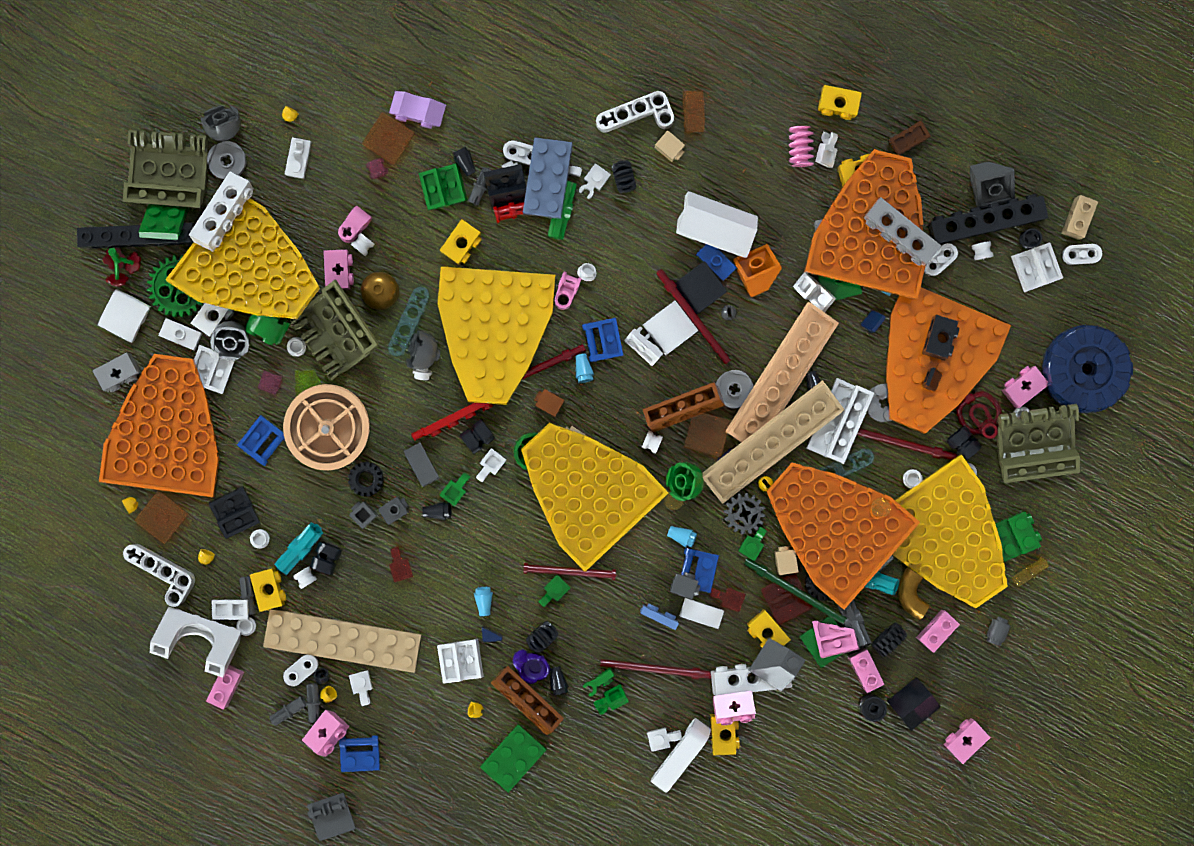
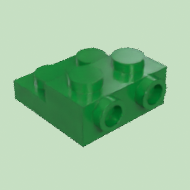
M1021 511L995 523L1002 545L1003 562L1041 547L1039 542L1042 541V538L1038 531L1034 532L1032 527L1034 520L1030 513L1026 514L1025 511Z

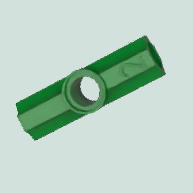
M567 181L562 219H551L548 237L564 240L567 223L570 221L573 209L572 202L577 184Z

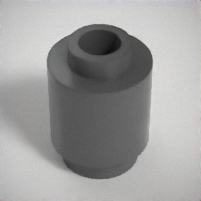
M999 616L997 619L993 618L986 634L988 636L986 641L1001 646L1002 642H1005L1011 627L1008 624L1009 620Z

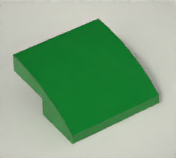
M457 163L418 173L428 210L443 208L468 200Z

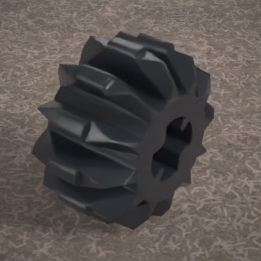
M628 160L614 163L612 171L618 191L620 193H628L635 190L637 186L631 163Z
M544 621L529 634L526 642L532 650L540 653L558 637L559 633L553 624Z

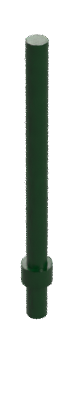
M749 558L744 562V565L756 571V574L760 577H766L841 624L845 623L847 619L845 616L768 570V567L763 564L759 565Z

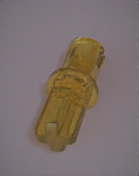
M1040 557L1031 565H1026L1024 570L1012 577V581L1019 587L1031 578L1035 579L1036 575L1048 568L1049 565L1043 557Z

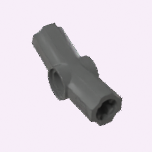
M854 599L845 610L837 605L841 615L847 618L843 626L855 630L859 649L871 645V640L864 627V620L859 609L856 608Z

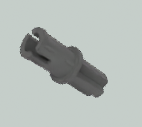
M486 167L482 168L476 183H473L474 188L467 200L478 206L484 191H487L483 172L491 170Z
M250 576L241 577L240 598L248 600L249 615L256 614L253 598L255 594H253Z
M310 683L306 686V705L308 706V722L314 723L320 717L319 705L321 701H319L318 685Z
M299 696L288 705L284 704L282 709L269 717L272 724L276 726L285 719L292 718L293 714L307 706L302 696Z

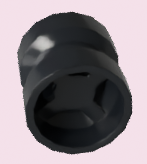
M1033 228L1024 231L1019 236V244L1028 250L1037 247L1042 241L1040 231Z

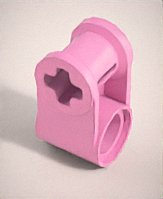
M355 206L338 229L341 240L345 243L355 241L358 234L371 222L372 217L360 207ZM344 231H350L352 235L345 237Z
M563 272L555 296V305L558 309L567 310L570 308L582 280L580 277L575 278L567 275V272ZM566 296L569 302L566 305H561L558 303L559 297Z

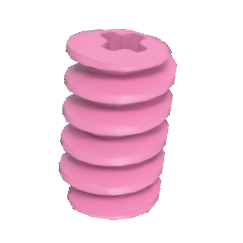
M794 126L789 128V132L794 133L789 136V139L794 141L789 144V147L793 148V150L789 151V154L794 156L789 159V162L794 164L792 167L814 165V163L808 161V159L814 157V155L808 154V151L814 150L813 147L808 146L809 143L814 142V140L808 138V136L813 135V132L808 131V128H811L810 126Z

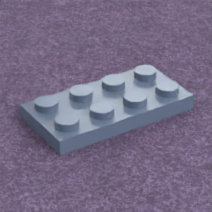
M534 138L523 214L562 219L573 147L572 142Z

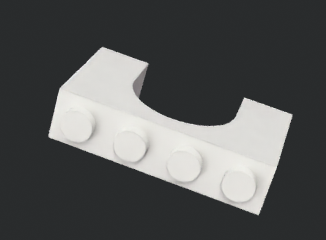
M168 607L150 642L149 653L168 659L180 638L187 635H200L212 644V649L206 659L205 672L224 677L240 643L241 631L234 627L219 624L216 621L201 618L198 615H192L180 609Z

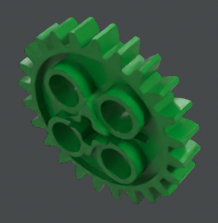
M173 255V261L166 257L165 264L159 261L160 268L153 267L156 271L155 274L149 273L153 278V281H147L148 284L152 285L147 291L153 292L149 299H155L153 306L160 305L158 311L162 312L165 310V315L169 316L172 312V316L176 318L179 313L180 317L184 318L186 312L189 316H192L191 310L193 309L198 312L197 306H203L204 304L188 296V301L185 304H181L180 297L185 293L165 280L180 260L175 255ZM165 287H169L170 294L164 297L162 290Z

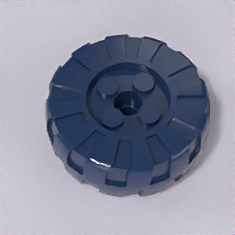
M1080 325L1065 330L1052 340L1043 355L1041 374L1048 381L1047 392L1062 406L1065 405L1067 407L1070 404H1077L1079 413L1099 412L1113 406L1125 395L1130 386V378L1133 376V363L1130 360L1129 354L1131 353L1127 345L1122 343L1114 332L1096 325ZM1083 364L1088 366L1087 374L1082 371Z

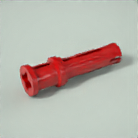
M511 202L506 206L498 208L494 206L493 209L497 223L509 218L516 219L518 215H522L524 202L518 204Z

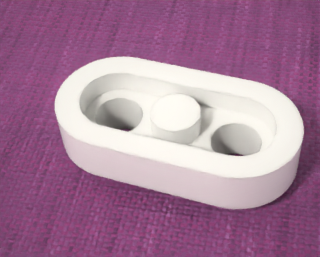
M509 141L504 145L503 153L505 158L510 161L530 166L531 160L528 159V155L532 154L533 146L517 141ZM511 149L517 151L514 155L509 153Z
M949 243L942 245L925 266L924 272L929 276H936L957 258V248ZM945 250L949 251V257L944 256ZM930 263L935 264V270L930 269Z
M1096 244L1070 245L1062 253L1064 262L1069 265L1092 264L1098 262L1102 257V250ZM1089 251H1092L1094 254L1092 258L1088 256ZM1070 252H1073L1075 255L1073 259L1069 257Z
M307 654L301 657L284 672L283 678L285 683L289 686L299 685L317 670L319 665L318 659L313 655ZM306 661H309L311 663L310 668H307L305 666ZM291 673H294L296 675L295 680H292L290 678Z

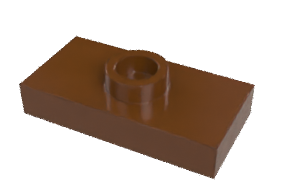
M921 120L892 137L888 142L896 155H902L929 139L931 135Z

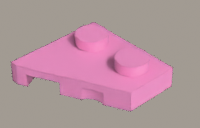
M812 621L821 658L859 649L854 629Z

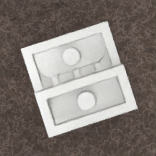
M1051 243L1011 256L1024 292L1063 279Z
M116 289L100 318L98 326L132 343L135 341L141 324L145 322L151 306Z
M676 301L643 324V327L665 355L698 331Z
M199 345L194 361L203 387L223 394L235 360L222 359L215 350L213 351L210 348Z
M478 639L437 645L443 683L484 677Z

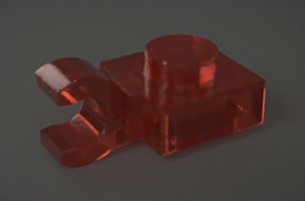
M399 546L391 548L390 551L394 562L389 563L394 582L413 577L408 558L402 559Z
M728 587L725 592L712 588L710 593L712 597L722 600L721 606L740 612L746 595Z

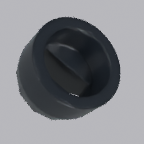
M319 668L313 674L316 683L319 685L329 682L330 675L326 668Z

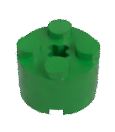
M251 314L245 331L253 336L257 334L263 337L262 341L269 345H278L285 336L291 322L287 321V318Z

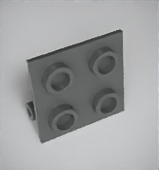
M344 792L307 805L309 809L308 816L313 821L319 841L356 829Z

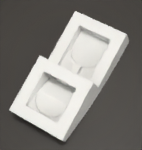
M806 272L802 274L793 286L804 299L809 300L824 313L836 299L823 285Z
M685 598L679 616L718 629L724 610Z
M212 600V620L249 619L248 600Z

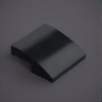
M521 164L483 172L492 210H494V206L498 208L506 206L511 202L518 204L525 201L526 184Z
M705 261L676 282V288L696 314L727 293V290Z
M244 486L208 503L225 539L260 523L257 512Z

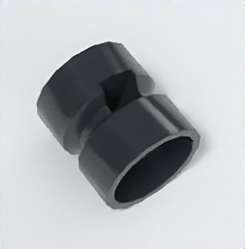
M482 419L472 425L473 429H467L460 434V437L473 454L483 448V444L488 445L496 439Z
M966 425L959 428L946 440L952 449H957L956 454L958 456L962 455L965 460H968L982 448L980 442L976 438L971 437L972 433Z
M319 541L315 550L317 556H313L310 567L322 573L333 575L336 568L335 561L339 560L342 549Z
M869 693L861 697L858 708L867 720L877 722L885 717L887 706L879 696Z

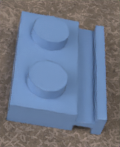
M648 603V606L643 604L640 610L641 614L676 630L679 623L675 620V615L669 612L662 614L658 612V607Z

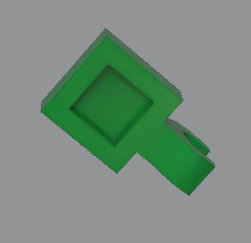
M464 472L457 482L451 479L440 493V496L455 507L466 493V490L462 487L469 480L470 476Z
M759 526L753 537L747 535L738 551L755 561L764 547V544L760 541L766 534V529Z
M556 575L544 587L547 593L538 602L545 607L552 598L558 601L570 587Z
M608 668L593 680L585 682L583 688L587 686L593 687V691L588 694L589 697L596 694L597 687L601 684L606 686L613 681L612 677L615 676L611 668Z
M619 684L604 692L605 697L596 700L593 704L596 710H598L599 715L607 712L609 707L613 711L628 703L629 700L623 687Z

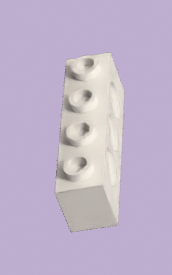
M232 172L228 173L189 233L194 243L214 252L216 247L220 246L226 231L231 229L233 220L241 213L244 203L253 194L254 188L248 180ZM235 194H236V197H235V198L230 199V197H231L232 195H235ZM227 210L224 214L220 215L222 211ZM216 226L214 230L209 231L211 227Z
M204 303L191 324L211 337L218 324L229 320L235 311ZM213 311L219 313L216 321H212L210 318Z
M746 664L735 665L733 669L721 666L716 667L715 671H711L712 689L715 696L747 691L776 690V688L756 675L753 682H748L747 676L751 672L748 671L750 667H746ZM731 675H736V682L734 684H729L728 678ZM792 681L785 688H792Z

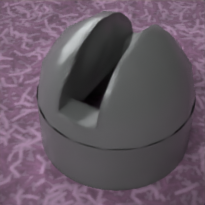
M726 305L721 310V316L724 320L730 321L736 317V309L731 305ZM727 308H731V317H728Z

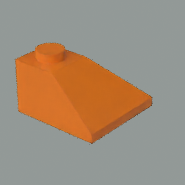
M768 244L750 251L747 258L738 256L733 259L750 297L769 290L782 269Z

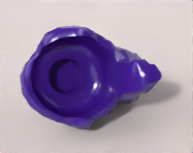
M524 649L514 653L513 664L517 668L519 676L526 683L534 684L549 675L550 667L544 656L537 653H528Z

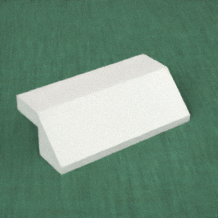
M688 191L685 195L684 210L677 219L676 233L747 258L757 232L758 216Z
M836 378L831 392L844 408V411L814 433L806 449L844 464L874 392Z

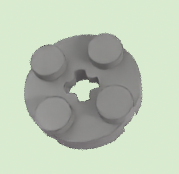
M223 141L214 145L207 155L210 171L222 180L226 178L229 172L240 176L245 170L247 163L246 154L234 142ZM231 156V164L224 166L222 159Z
M740 370L725 372L716 382L724 404L729 408L741 407L754 387L749 376ZM734 384H737V388H739L740 391L736 392L735 395L731 394L732 391L729 390V387L733 386Z
M887 384L876 385L869 390L874 392L867 413L873 420L878 422L892 421L889 419V405L881 408V403H879L880 399H887Z

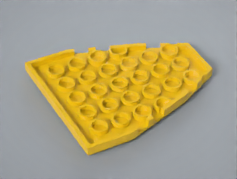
M235 194V195H232V196L230 197V199L235 198V197H236V194ZM252 199L246 200L241 213L235 217L231 229L226 231L220 246L216 247L214 252L193 242L165 279L168 283L198 302L252 315L298 319L320 289L296 246L279 227L266 208ZM227 210L222 211L220 215L224 214ZM216 226L211 227L209 231L214 230Z
M441 266L438 308L452 364L468 402L508 404L523 376L527 373L540 340L544 335L546 326L553 314L555 275Z
M548 423L521 449L533 491L559 546L584 572L668 494L665 488L642 464L589 436L552 423Z
M959 455L895 499L897 503L920 523L892 555L938 589L977 608L1008 587L1005 576L1002 545L984 485L964 457Z

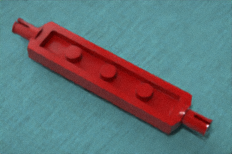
M473 403L425 428L422 427L420 430L411 433L412 438L415 441L430 434L434 437L442 433V428L448 426L450 429L459 424L458 420L464 417L468 420L476 416V411L480 409L486 411L494 406L487 403Z

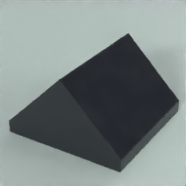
M917 677L887 700L888 704L910 731L940 708L933 695Z

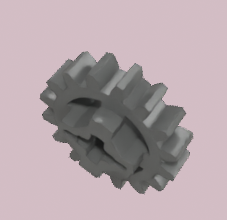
M738 493L737 499L731 497L732 503L725 504L729 507L728 510H723L724 513L728 514L724 520L730 521L727 526H734V532L740 529L741 534H744L745 530L751 534L752 528L758 530L757 524H763L760 518L765 517V514L761 513L765 507H759L761 500L754 501L755 495L748 498V493H745L744 497ZM745 501L751 502L755 507L750 508L746 506ZM738 503L736 512L732 513L734 505ZM742 506L746 511H749L746 519L739 515V513H742ZM757 514L755 521L751 524L752 516ZM739 519L743 521L744 526L737 525L734 520Z

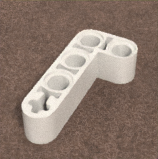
M656 91L600 113L596 119V126L599 131L605 133L653 114L658 127L668 129L673 124L674 114L666 95L661 91ZM660 97L664 103L657 106L653 103V99ZM638 104H642L646 110L639 113L635 110V107ZM620 111H625L628 117L621 120L617 117V114ZM612 114L614 115V120L616 122L615 124L613 123V120H611ZM662 115H668L670 117V122L666 124L662 123L660 121V117ZM605 118L606 121H609L608 126L601 124L602 119Z
M139 544L129 545L124 549L123 556L128 562L171 584L165 595V601L169 606L176 607L185 602L195 583V577L191 572ZM136 549L135 553L139 556L132 557L133 553L131 552V550ZM149 557H152L155 560V565L153 567H150L147 564V560ZM166 566L170 567L172 570V574L170 576H166L164 573V568ZM183 575L189 579L187 586L181 583ZM173 592L179 595L180 599L177 603L172 600Z
M694 718L683 738L655 772L650 782L667 793L705 745L711 728L697 718Z

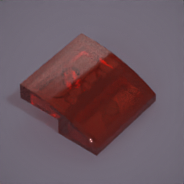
M795 573L782 578L804 591ZM776 583L760 589L778 625L813 609L812 605Z

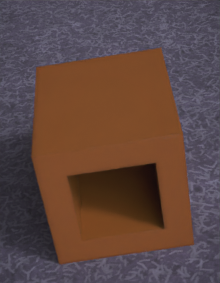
M546 389L543 392L539 391L534 399L537 402L536 407L556 417L565 401Z

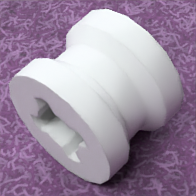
M359 233L358 239L350 245L366 256L368 249L372 248L375 244Z
M991 241L972 245V250L975 251V261L994 257L993 252L990 251Z
M648 431L641 448H648L656 454L663 436H656L653 432Z
M310 566L293 576L295 580H298L300 589L317 580L316 576L312 575Z

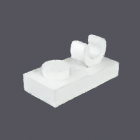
M292 137L285 176L305 179L311 141Z
M639 327L637 330L634 328L624 341L653 366L663 353L656 345L648 341L650 334H647L645 337L640 334V331L643 329L642 327Z

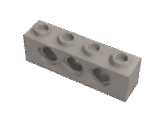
M881 197L863 217L866 220L865 223L870 228L878 229L881 232L880 235L885 240L893 241L896 244V248L904 254L908 253L912 257L911 260L918 266L927 265L941 248L939 243ZM883 216H886L890 219L889 226H885L882 224L881 220ZM900 228L905 231L904 238L898 237L897 229ZM913 241L920 243V250L913 249Z

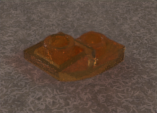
M683 91L684 131L705 132L703 91Z

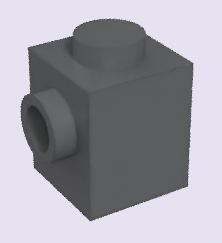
M397 496L378 510L386 523L390 525L409 513L408 508L410 506L404 497L401 499Z
M366 501L356 503L351 508L353 512L349 515L362 529L366 528L378 516L377 512Z
M687 572L684 575L676 573L670 592L693 599V596L698 595L701 585H698L699 581L695 579L696 575Z

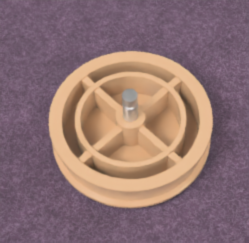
M332 384L313 386L300 393L288 407L283 423L284 438L291 453L306 466L318 470L339 469L354 461L364 449L369 435L368 414L363 403L351 391Z

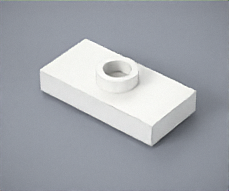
M166 318L158 336L195 351L202 333Z

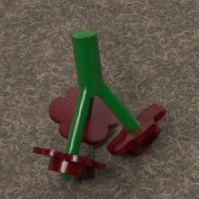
M119 248L107 250L106 256L103 257V263L108 265L110 269L115 268V274L107 277L106 282L116 287L125 285L129 278L125 277V274L119 273V269L126 263L125 270L129 271L130 274L138 271L141 265V257L138 256V253L133 252L131 256L125 259V255L121 254Z

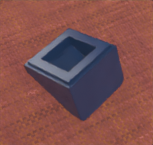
M870 311L861 323V326L870 333H874L886 318L878 312Z
M482 626L484 642H495L503 639V635Z

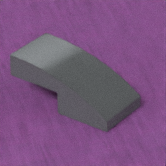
M420 442L403 451L422 487L440 479Z

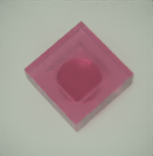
M264 370L258 389L277 395L283 377Z

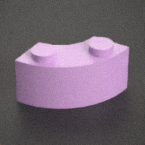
M395 91L389 114L395 115L396 120L402 122L410 120L421 123L420 126L432 129V126L440 127L446 105L431 98Z

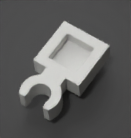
M595 163L584 178L588 182L587 185L581 186L579 193L581 194L583 190L588 189L590 194L587 196V199H591L594 188L600 191L611 174Z

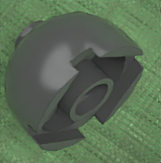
M224 105L213 107L204 113V118L201 117L205 133L217 141L231 140L239 132L241 126L239 112L233 106H230V109H225Z
M225 321L218 324L211 336L210 344L212 350H215L222 359L237 360L241 358L242 355L247 353L250 344V336L245 331V326L236 321Z
M417 330V334L414 333L408 347L410 359L406 358V364L408 368L423 370L432 366L434 361H438L440 350H438L435 338L426 332Z

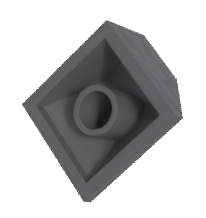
M992 162L970 166V181L977 207L982 209L993 203L999 202L1003 204L1007 203L1008 200L1015 199V171L1013 168Z
M768 638L748 671L779 691H782L796 677L806 660L785 646Z

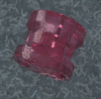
M383 158L372 160L365 165L371 173V180L389 173L388 169L384 167Z

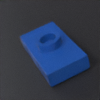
M708 244L696 254L703 262L707 263L710 269L722 281L737 268L718 248Z

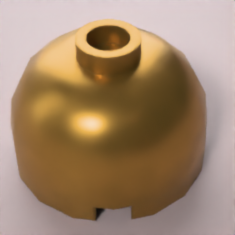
M373 272L362 282L361 297L369 307L376 310H385L397 301L399 285L395 278L388 273Z

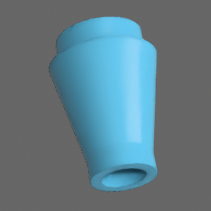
M576 355V379H578V383L593 381L594 372L587 359V355Z
M671 526L667 536L686 548L687 546L692 548L697 533L691 529Z
M478 587L475 589L474 597L479 616H489L493 592H491L490 587Z

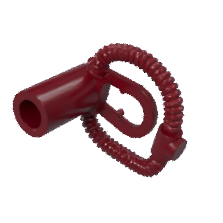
M988 392L968 393L956 410L960 425H966L973 435L983 434L988 439L994 438L998 433L996 421L999 414L1002 413L998 401ZM985 397L996 408V417L992 418L985 405L981 403L974 404L969 410V415L979 430H973L964 422L962 409L965 405L975 401V398ZM975 408H983L988 419L979 423L978 418H975L973 415Z

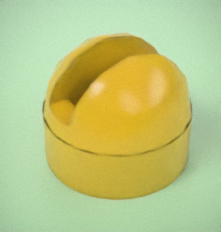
M285 106L282 112L283 119L288 122L294 121L299 115L297 111L288 106Z
M763 476L758 481V487L766 492L769 488L762 481L765 479L771 487L773 480L770 477Z
M128 497L122 500L129 514L138 508V502H136L135 498Z
M200 549L198 560L202 565H208L213 561L215 554L209 550Z
M326 686L320 692V698L325 703H330L337 698V692L333 687Z
M471 702L468 707V716L471 718L481 717L483 715L481 710H484L483 706L479 703Z

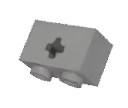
M125 353L94 369L93 373L102 390L113 393L121 388V384L125 382L130 384L136 381L141 371L132 354ZM116 370L121 371V373L119 374L120 378L115 377V375L117 374Z

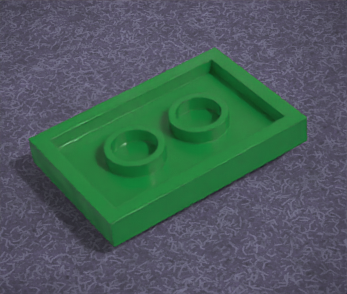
M148 204L139 229V237L178 240L189 207Z
M518 723L481 764L480 768L509 793L544 754L547 748Z

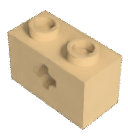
M1082 195L1075 197L1061 233L1077 240L1085 238L1098 201Z

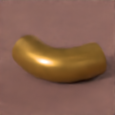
M907 568L899 582L898 598L902 607L911 616L921 620L929 608V604L917 595V588L923 577Z

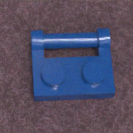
M616 318L582 325L587 337L590 362L623 356ZM594 328L599 329L603 354L597 353L593 333Z
M260 415L237 446L260 464L266 466L269 457L283 440L285 441L284 433L264 416ZM274 432L277 436L264 453L259 455L257 451Z
M685 548L684 554L686 555L681 574L684 575L685 572H690L693 556H697L698 561L694 575H696L695 579L699 581L698 585H701L699 591L711 593L719 555Z
M374 735L372 738L346 739V737H343L339 740L341 772L380 770L378 735ZM372 745L373 750L347 751V746Z

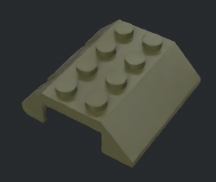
M129 130L127 144L131 146L128 183L124 182L123 202L201 208L207 184V155L209 152L207 136L198 135L196 137V135L191 134L189 139L190 147H186L184 134H179L177 137V133L160 132L158 136V132L153 131L151 135L152 144H148L146 131L141 130L139 135L138 130Z
M336 279L321 290L322 293L307 305L298 319L288 318L292 324L297 323L294 326L296 330H300L310 323L312 329L303 333L301 338L305 340L316 334L305 341L313 356H316L325 349L327 350L315 358L317 362L324 360L329 355L332 356L334 360L322 368L326 372L337 365L336 368L326 374L330 381L353 368L379 346L378 341Z
M1070 404L1067 407L1065 405L1060 406L1056 412L1054 407H1049L1048 410L1047 408L1029 410V412L1022 411L1020 417H1017L1015 412L1009 415L1008 413L999 414L996 421L998 429L997 453L1004 483L1080 473V455L1075 449V419L1079 421L1077 404Z

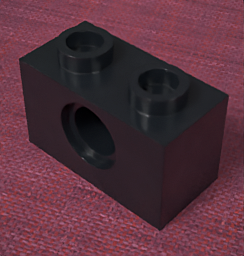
M939 315L933 316L922 354L941 360L947 359L948 356L951 357L954 350L952 342L959 333L958 321ZM939 333L945 335V343H941L938 340Z

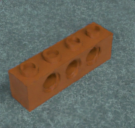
M713 382L645 408L643 412L648 427L653 432L725 406L719 387Z
M509 666L503 668L491 681V684L545 735L552 733L563 721L564 718Z

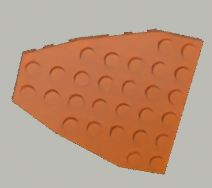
M875 149L868 155L844 184L814 232L804 272L918 299L925 266L915 264L908 253L900 252L893 241L885 240L880 235L881 232L876 228H870L863 218L881 197L923 231L922 203L920 194H918L917 180L913 172L911 158ZM883 216L881 220L882 224L885 226H889L890 219L886 216ZM897 229L898 237H905L903 229ZM918 241L912 242L913 249L920 250V243Z
M920 287L918 299L898 295L889 318L890 332L888 334L889 347L886 364L889 419L923 434L927 433L961 403L997 361L1011 325ZM935 315L958 321L959 333L952 342L954 350L951 357L948 356L945 360L922 354L931 320ZM939 333L938 340L941 343L946 342V337L944 334ZM932 367L942 374L935 392L922 386L927 371Z
M154 354L137 382L131 387L120 409V414L104 442L99 482L214 497L219 454L208 398L194 359Z
M791 463L766 491L783 533L814 585L843 610L920 523L888 495L857 484L835 473L796 463Z

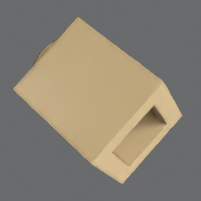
M668 130L654 147L671 162L674 159L678 161L685 153L683 151L685 145Z
M790 546L778 547L779 551H774L778 575L797 573L798 566L794 549H790Z

